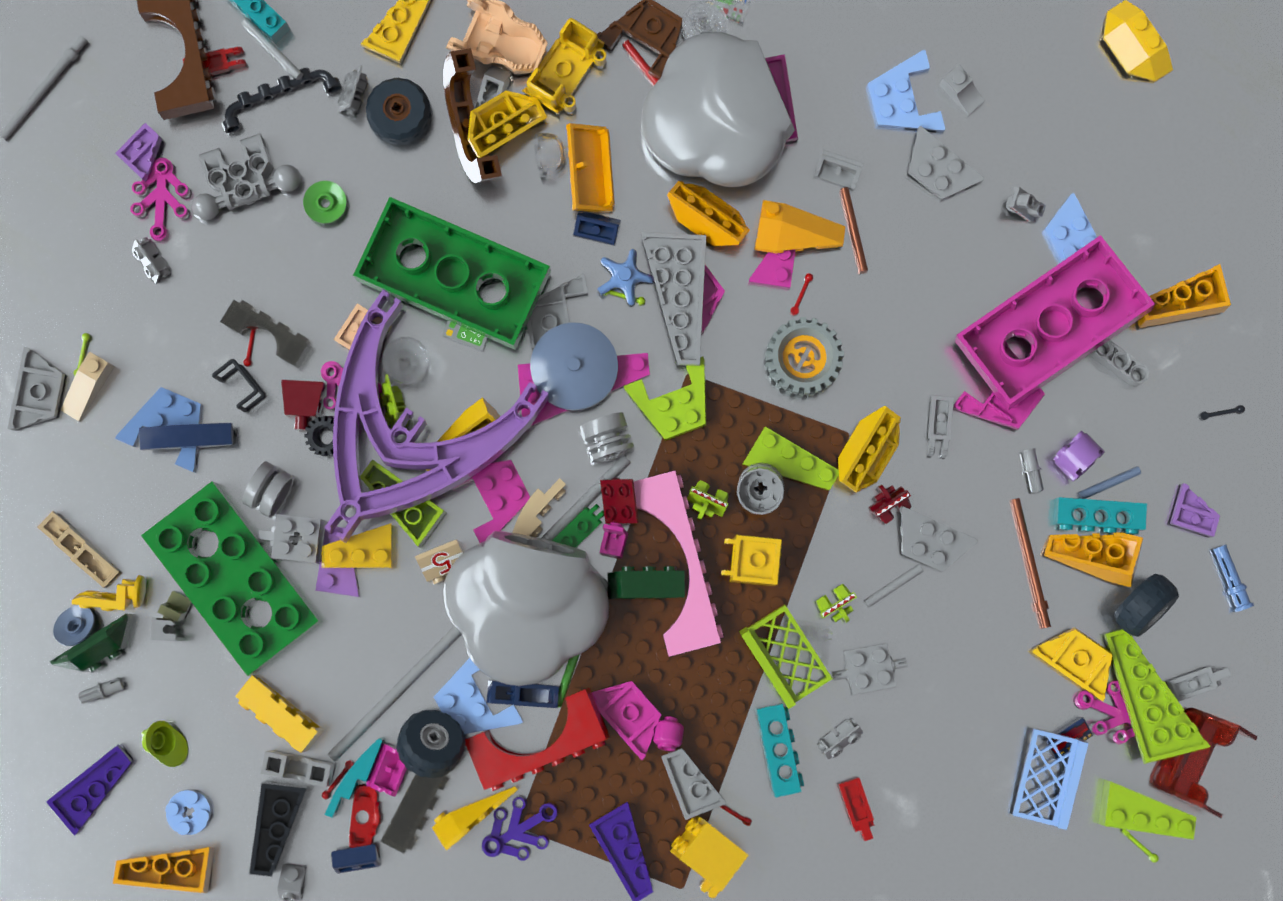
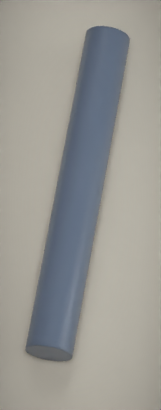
M1138 466L1078 492V496L1080 499L1091 497L1140 475L1141 470Z

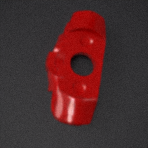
M366 784L357 785L355 789L349 830L350 848L371 845L372 838L376 835V830L382 820L379 802H377V792ZM362 810L366 811L369 815L368 821L363 824L358 823L355 818L356 814Z

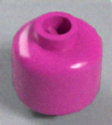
M664 717V720H660L655 726L653 741L658 745L659 749L675 751V748L681 746L684 727L677 722V718Z

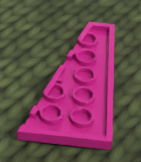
M648 353L617 356L618 374L610 393L627 384L650 376ZM530 363L518 364L520 395L529 382L534 384ZM536 389L535 393L532 392L527 401L535 405L541 394ZM547 401L531 426L569 410L556 407ZM526 408L521 409L522 417L528 416L531 412Z

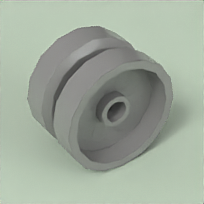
M264 461L249 481L243 494L242 503L252 509L259 506L261 514L272 518L286 500L293 485L294 476L286 471H281L277 474V466Z

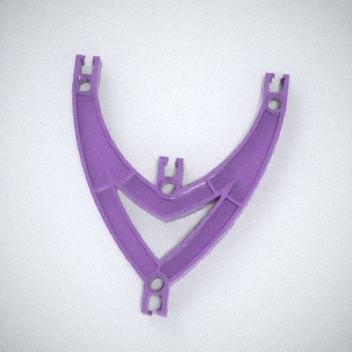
M384 290L381 291L367 311L354 337L343 368L336 399L333 428V458L340 505L324 528L330 534L335 535L334 529L341 520H345L348 523L342 534L338 532L336 535L344 543H347L362 520L395 513L416 506L453 489L476 475L501 456L522 436L549 400V394L543 390L535 405L528 402L527 400L531 393H535L537 388L535 384L529 382L516 403L506 413L492 423L470 434L440 442L415 443L427 423L424 418L419 416L418 423L411 431H408L405 426L409 419L414 417V412L408 408L404 410L390 430L380 402L378 367L385 335L402 310L403 305L399 299L395 298L393 306L388 312H384L382 308L386 301L389 302L390 294ZM376 317L383 318L380 324L372 323ZM523 408L531 411L526 417H521L518 414ZM360 418L369 440L386 466L402 469L432 470L404 482L363 493L358 449ZM404 434L407 436L405 442H396V438L399 435ZM349 508H356V514L353 517H346V511Z

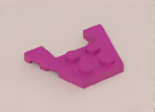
M1006 342V354L1013 359L1020 360L1017 357V355H1015L1012 352V350L1009 348L1008 343ZM1040 388L1007 411L994 392L982 404L964 391L953 405V409L1019 430L1045 396V393Z
M512 460L493 462L473 477L453 488L455 489L473 479L493 517V520L473 529L479 543L486 541L493 531H501L518 514L530 498Z

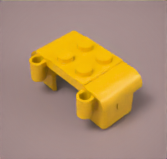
M569 18L559 32L560 37L556 39L538 68H535L526 82L527 86L525 89H522L523 93L537 98L542 105L557 114L562 110L573 112L576 109V100L572 95L593 63L597 66H603L606 63V52L603 50L604 42L598 39L596 32L573 18Z

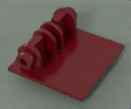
M612 478L611 480H600L605 524H610L611 522L639 523L633 479Z

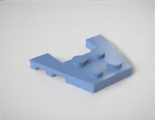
M160 387L116 435L115 439L135 447L139 439V428L201 424L203 405ZM182 448L175 465L195 473L198 448Z

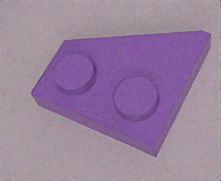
M1181 484L1170 524L1214 537L1220 515L1214 509L1209 508L1201 497H1198L1189 489L1187 484Z

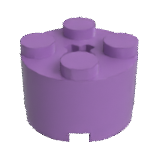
M1080 431L1072 439L1073 441L1069 444L1070 447L1065 445L1053 458L1055 464L1072 482L1082 476L1095 463V460L1105 453L1091 436L1083 431Z

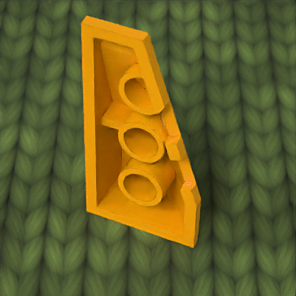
M1116 532L1113 535H1100V533H1092L1089 536H1079L1078 534L1050 535L1044 556L1105 581L1131 587L1138 565L1143 537L1122 532Z

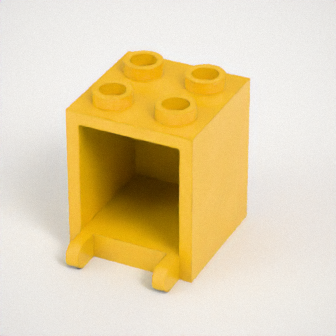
M736 535L734 539H724L725 544H733L731 571L722 570L721 575L730 576V582L765 586L777 585L781 539Z
M696 816L695 819L692 818L688 821L682 836H678L673 841L670 852L704 878L700 885V890L707 892L710 898H715L720 891H723L749 855L708 822Z

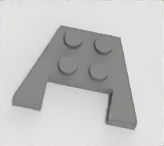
M584 273L561 284L552 291L540 295L527 323L532 349L535 348L537 342L546 332L558 325L570 323L566 298L588 294Z

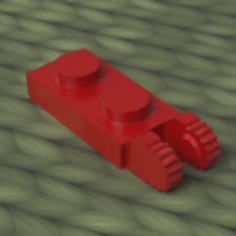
M222 48L207 52L208 60L205 61L206 68L209 67L211 76L231 71L230 69L236 70L246 67L245 59L228 62V57L243 54V48Z

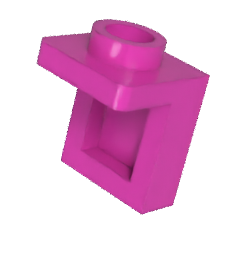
M618 523L603 524L605 532L599 553L622 559L628 537L627 531L623 528V525Z

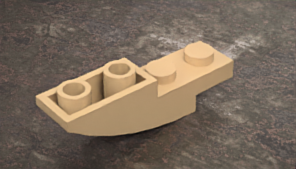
M559 478L545 494L540 489H537L523 507L512 533L537 537L543 530L541 528L543 523L537 517L539 515L543 517L551 509L549 504L554 499L558 501L566 493L564 489L567 486L566 483Z

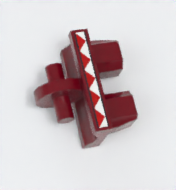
M883 485L878 486L880 493L874 496L877 502L868 508L871 513L887 524L894 518L890 509L897 506L900 511V506L908 509L912 507L909 501L911 495L902 486L895 489L891 485L886 489Z

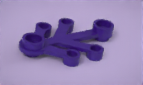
M518 796L512 802L513 811L508 831L501 836L502 823L507 819L508 811L503 807L494 811L491 835L486 836L481 845L483 852L489 857H496L500 853L515 856L521 861L527 860L531 854L530 849L526 846L516 848L505 844L512 839L535 845L541 850L549 845V838L547 836L540 835L538 837L523 832L543 820L547 822L554 820L558 816L557 806L554 803H545L541 806L539 813L519 824L522 809L526 807L527 801L523 796ZM518 799L523 801L522 807L516 805ZM548 807L553 809V815L546 813ZM503 811L504 818H499L497 812ZM540 838L546 841L545 846L539 845L538 841ZM491 841L497 844L496 849L490 847ZM520 850H525L527 856L521 857Z

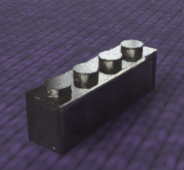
M415 774L380 842L403 854L407 850L412 851L418 840L415 838L418 829L422 831L428 821V818L425 816L429 809L433 811L438 802V798L435 796L439 789L444 790L449 778L446 775L443 777L427 778Z

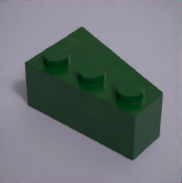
M655 566L643 567V571H635V567H621V571L607 573L609 582L608 599L685 597V571H677V566L664 567V571H656Z

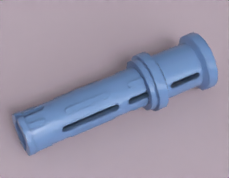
M1227 544L1213 549L1229 586L1227 593L1233 599L1236 607L1234 609L1235 612L1254 606L1246 592L1247 586L1244 583L1242 584Z

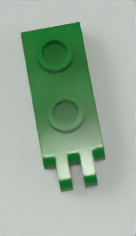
M597 504L591 509L586 507L552 541L577 548L603 523L600 519L604 516V511L602 510L596 516L594 512L599 509Z

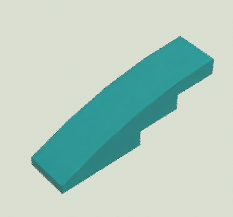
M378 738L346 773L324 815L331 818L335 817L342 799L350 800L353 798L359 780L368 781L380 747L385 741L384 738Z

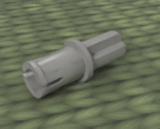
M1036 449L1021 451L1026 468L1024 473H1027L1031 492L1043 491L1044 487L1040 474L1042 468L1038 465Z
M120 677L104 683L98 682L97 686L79 692L78 698L81 704L98 698L106 699V696L123 691L124 685Z

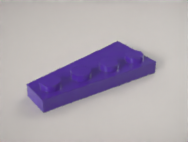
M627 801L590 823L589 826L632 901H640L654 891Z

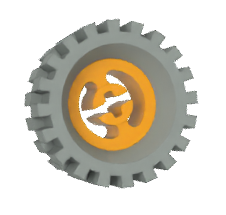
M800 317L796 321L794 318L789 320L787 324H782L772 335L765 353L766 370L770 373L771 381L774 380L776 382L775 386L786 390V394H796V397H803V395L811 397L816 393L824 392L826 388L830 387L840 374L844 357V350H841L842 342L841 339L838 340L836 338V331L828 329L829 325L825 322L823 324L818 323L816 318L806 320V317ZM798 344L811 345L819 355V360H815L814 352L810 350L807 360L804 361L801 369L812 367L813 371L809 373H800L794 370L789 363L788 357L791 356L793 357L794 365L797 367L801 360L800 356L807 349V347L795 349L794 346Z

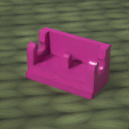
M382 743L366 783L367 786L394 797L397 795L407 769L400 761L396 747Z

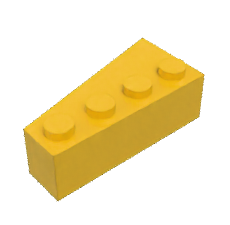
M252 675L235 696L239 699L238 704L246 710L250 709L256 714L255 717L260 722L268 724L276 735L284 738L290 743L291 747L300 753L308 751L324 731L321 726L257 675Z

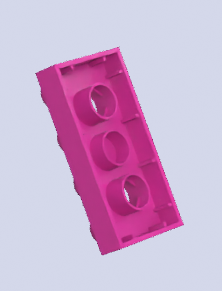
M1100 235L958 333L955 342L1008 411L1151 312L1155 303ZM1084 287L1099 290L1103 295L1102 306L1097 309L1084 308L1077 301L1078 290ZM1011 337L1025 338L1031 344L1030 356L1021 360L1011 358L1005 352L1006 340Z

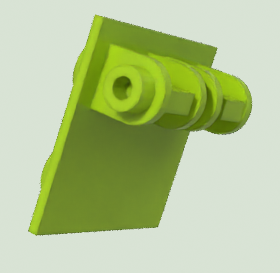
M386 374L385 382L381 384L380 402L382 406L386 407L385 419L387 425H390L392 429L406 407L404 406L405 403L401 389L398 386L391 387L389 376Z

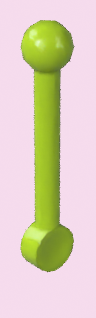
M613 290L603 294H611L626 299L625 294ZM635 297V301L639 305L645 304L644 297Z
M89 333L82 334L83 343L78 367L74 370V376L84 360L87 341L90 340Z
M1122 829L1121 832L1143 850L1152 862L1155 863L1159 860L1157 854L1151 853L1126 829Z

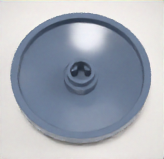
M565 323L546 332L537 342L532 352L530 370L532 380L537 386L536 389L540 394L543 390L549 394L548 402L565 410H584L600 403L610 393L617 379L618 360L612 343L600 330L583 323Z

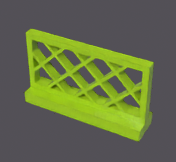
M785 604L750 627H745L739 631L788 709L795 706L797 701L833 679ZM782 612H785L788 616L787 627L774 625L776 616ZM791 623L793 624L795 629L790 628ZM761 626L770 627L768 639L758 637L754 630ZM774 628L786 630L783 642L771 640ZM789 631L800 635L798 645L786 643ZM761 641L767 642L766 648ZM803 641L807 647L802 646ZM770 643L782 645L780 657L771 656L768 653ZM785 646L797 649L795 660L783 658ZM801 650L811 652L810 664L798 661ZM782 662L794 664L791 675L781 673ZM797 665L809 667L807 679L795 677ZM812 668L822 670L825 677L819 681L810 680ZM793 681L806 682L804 690L795 695L792 690Z

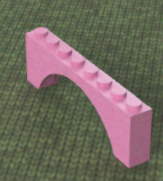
M672 471L633 481L637 509L655 516L673 532L681 544L688 564L689 589L684 608L673 626L663 635L668 656L721 643L720 638H723L720 625H716L714 617L718 616L715 603L710 604L708 596L712 595L709 582L704 581L703 574L706 573L704 561H699L697 552H701L698 539L693 540L691 532L695 530L692 517L688 518L686 510L689 509L686 496L682 497L680 488H684L681 475H676V472Z

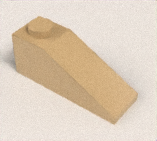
M89 351L77 370L61 411L80 422L115 366Z

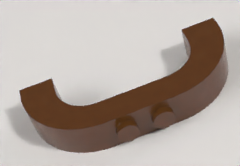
M470 48L450 51L444 62L443 84L446 105L460 161L470 180L478 183L499 179L502 177L497 155H485L478 158L468 141L470 111L474 109L470 92V79L472 73L476 70Z

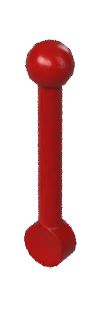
M811 273L805 275L806 281L795 306L790 310V313L794 316L799 313V305L809 282L814 278Z
M251 322L249 325L251 334L247 356L243 361L245 366L252 364L250 358L255 331L258 329L256 322Z
M347 761L345 768L328 790L322 792L323 799L327 800L330 798L332 790L354 765L353 761Z
M725 805L720 806V808L741 820L743 824L751 825L752 820L741 816Z

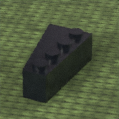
M264 781L261 783L249 874L272 877L307 786Z

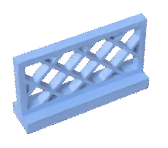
M1033 728L1012 815L1067 830L1089 743L1083 739ZM1038 735L1046 736L1051 744L1039 750L1036 745ZM1063 741L1070 742V751L1061 756L1056 745ZM1054 748L1059 758L1048 764L1042 753ZM1040 755L1045 766L1034 772L1030 766L1031 761ZM1062 761L1065 771L1056 777L1050 767ZM1048 769L1054 779L1042 785L1037 775ZM1034 777L1040 787L1028 793L1025 788L1026 781ZM1057 783L1060 788L1059 794L1050 799L1045 789ZM1043 791L1048 801L1037 807L1031 797ZM1027 799L1031 801L1035 808L1028 813L1019 812L1021 803ZM1050 804L1055 810L1052 820L1044 818L1040 813L1041 809Z

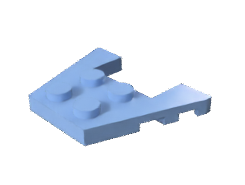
M926 50L920 51L867 84L877 127L918 129L919 126H922L925 130H934L936 132H944L946 130L941 111L921 116L918 114L909 75L929 71L930 66Z
M470 658L434 696L441 712L450 715L456 720L464 734L523 723L515 705L496 715L492 714L472 677V674L480 669Z

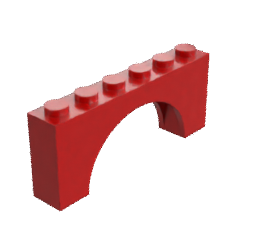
M590 688L565 698L568 707L566 726L558 740L543 751L528 754L513 752L501 746L489 730L465 739L466 747L483 789L491 788L492 791L504 787L503 782L511 779L512 783L524 779L523 774L529 771L532 772V775L545 770L544 765L552 763V766L564 762L565 756L572 754L574 758L584 754V749L589 746L596 749L605 745L604 740L610 736Z

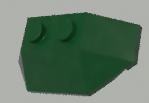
M124 614L81 643L50 661L51 665L81 672L90 671L91 673L101 669L103 662L108 659L110 661L117 659L122 655L121 651L127 647L134 619L133 615Z

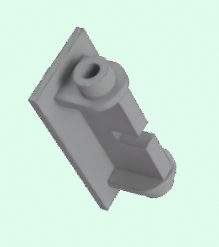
M144 237L140 242L138 239H135L132 249L135 258L143 263L146 275L152 278L155 283H158L160 275L166 277L170 274L169 266L162 256L153 258V256L159 254V251L151 239Z
M853 718L845 720L835 728L840 734L838 737L831 731L819 740L818 747L822 752L824 751L828 760L831 757L839 756L843 752L844 747L848 744L856 743L861 738L863 731Z

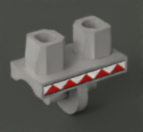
M1014 186V194L1008 197L1006 202L1007 209L1012 213H1017L1028 222H1033L1034 217H1042L1045 204L1037 201L1032 194H1028L1021 187Z

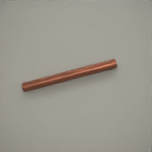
M841 188L840 192L860 273L866 272L868 267L849 188Z

